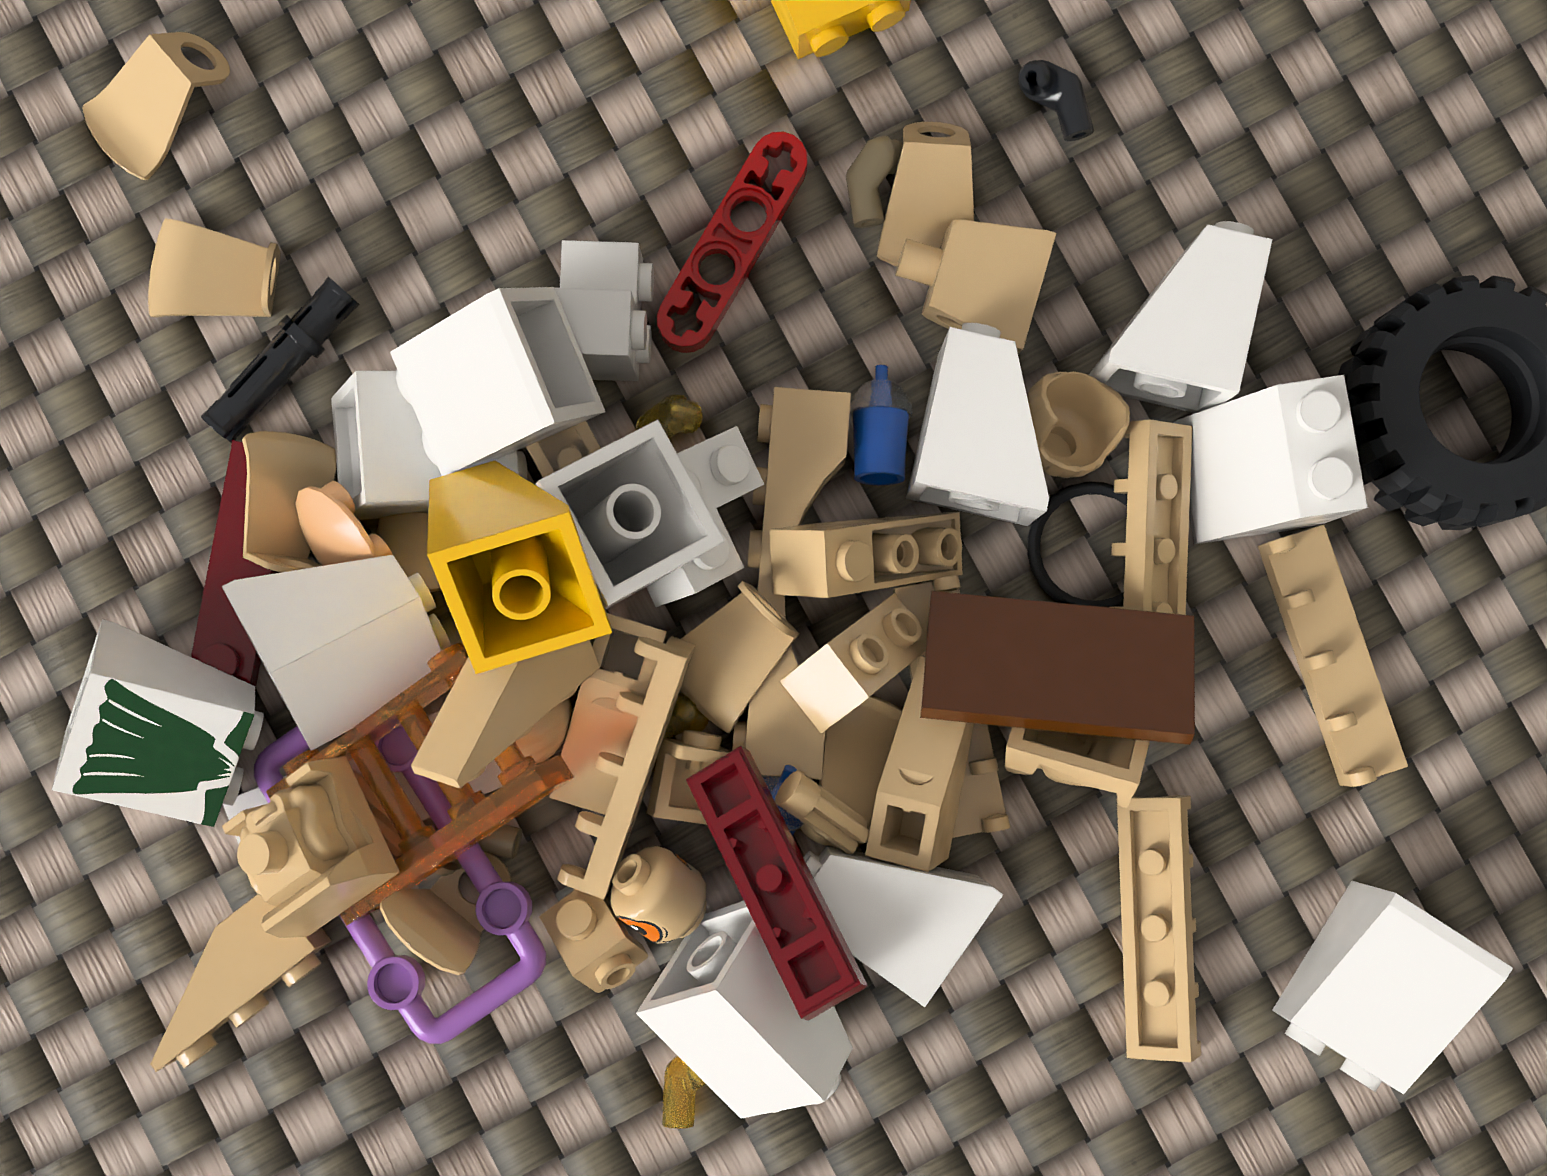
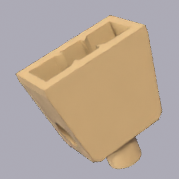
M953 220L945 231L940 248L906 239L895 276L929 285L922 309V315L925 318L947 329L950 327L962 329V324L979 323L1000 330V338L1015 341L1017 352L1019 353L1025 345L1056 233L1041 229L968 220Z

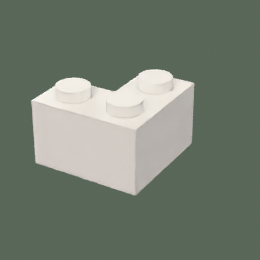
M562 240L560 288H555V291L592 380L639 381V363H650L651 325H647L646 311H641L642 301L652 302L654 268L653 263H643L639 243Z
M737 426L677 453L722 533L725 542L647 586L646 588L655 607L695 594L744 568L717 508L764 485V482Z

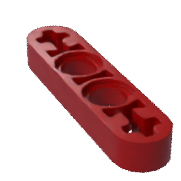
M784 131L771 132L763 136L756 143L662 301L657 313V326L664 343L672 350L681 353L695 352L702 349L711 340L803 184L807 173V151L803 143L793 134ZM782 151L791 154L790 166L794 170L790 172L782 169L777 174L772 183V194L780 196V198L774 200L767 191L761 188L769 174V161L765 157L769 155L777 158L781 155ZM753 179L758 186L748 183L750 180ZM743 201H753L761 205L767 214L765 223L755 231L745 232L739 230L730 219L732 210L737 204ZM720 253L728 256L733 261L735 272L728 282L722 285H713L702 279L699 268L701 262L707 256ZM691 284L703 297L716 300L718 303L715 307H711L704 299L696 312V320L701 329L697 333L693 330H686L682 337L675 335V323L670 317L674 312L679 315H685L695 300L693 292L685 291V289Z

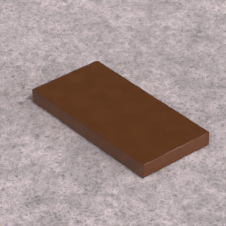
M931 591L920 718L1190 745L1195 735L1194 616Z

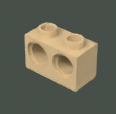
M894 593L829 641L780 682L818 731L822 733L868 699L926 651L927 634L922 629L917 617L907 610Z

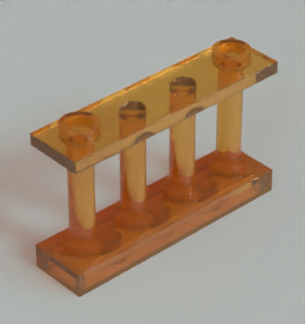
M461 642L451 645L433 656L427 662L431 672L322 751H319L318 748L312 751L307 750L283 766L286 777H288L310 761L346 756L348 761L353 759L403 840L398 844L403 855L395 860L400 873L342 912L340 916L346 926L380 911L382 900L396 891L412 889L574 778L561 755L537 764L532 755L524 757L516 742H514L494 759L502 771L497 776L502 787L488 797H485L482 790L474 792L469 782L460 789L436 781L452 806L447 810L452 821L436 831L433 824L425 826L375 742L401 724L415 748L419 751L432 726V722L423 708L453 687L468 658L467 651ZM286 777L266 791L269 798L280 790L291 788L285 779Z

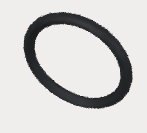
M1081 482L1069 485L1054 493L1049 498L1047 511L1031 523L1027 540V555L1031 571L1040 587L1058 603L1108 608L1123 607L1124 592L1105 600H1084L1073 597L1061 590L1051 580L1044 568L1040 554L1042 532L1050 515L1061 504L1074 497L1089 494L1114 498L1127 506V494L1114 493V485L1105 482Z

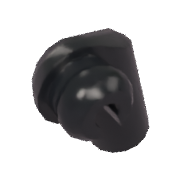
M1033 60L1023 65L1018 75L1020 89L1029 99L1057 112L1065 141L1080 140L1094 132L1082 83L1076 74L1045 60Z

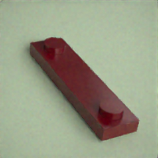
M232 440L191 657L255 686L256 691L261 659L222 586L233 580L278 572L243 558L247 464L243 442Z
M739 746L687 778L686 782L800 1018L809 1021L866 988L868 985L750 751Z

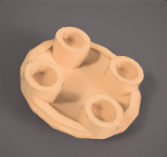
M331 481L321 488L309 486L298 491L295 504L299 524L309 548L322 566L392 555L390 548L381 537L373 533L367 534L360 521L354 516L355 504L352 497L340 483Z

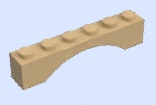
M774 387L773 405L760 404L758 442L770 443L768 468L757 467L764 485L753 490V505L765 506L763 531L750 530L747 568L760 569L758 592L784 618L785 595L773 594L769 529L801 525L804 516L822 488L844 466L847 453L851 393ZM791 645L749 702L748 720L737 721L734 727L732 751L739 746L749 750L761 775L781 777L785 765H791L810 779L822 780L825 731L822 733L818 731L780 682L799 666Z

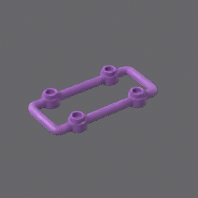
M389 709L368 720L376 732L371 747L375 761L385 770L402 772L480 895L476 903V916L480 925L489 933L506 935L520 956L519 962L436 1018L421 996L425 987V973L422 966L412 957L395 955L362 901H358L339 914L372 967L367 981L371 999L381 1008L399 1010L410 1030L420 1040L429 1044H442L452 1040L532 985L542 975L546 965V951L542 941L529 923L532 914V900L529 893L522 885L515 882L502 881L440 783L436 780L414 774L411 764L426 738L425 732L416 724L398 720L393 710ZM298 726L268 745L258 755L254 764V778L268 803H270V798L276 792L290 788L282 776L280 768L309 749Z

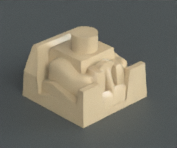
M1012 727L1006 745L1005 768L1008 772L1022 775H1033L1036 769L1039 768L1043 770L1049 779L1055 782L1092 787L1117 793L1118 806L1127 808L1139 786L1150 741Z
M346 756L305 763L285 778L291 788L276 792L270 798V803L242 810L222 825L225 834L240 837L241 841L237 850L238 863L241 869L247 873L251 887L258 895L262 896L265 903L277 906L264 915L261 925L268 934L279 938L309 936L400 873Z

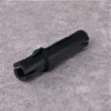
M329 276L292 318L286 315L278 323L282 329L272 338V341L229 385V388L201 415V418L214 431L232 443V440H237V437L246 429L247 425L267 406L312 355L318 358L324 352L325 348L322 344L330 337L339 324L360 305Z

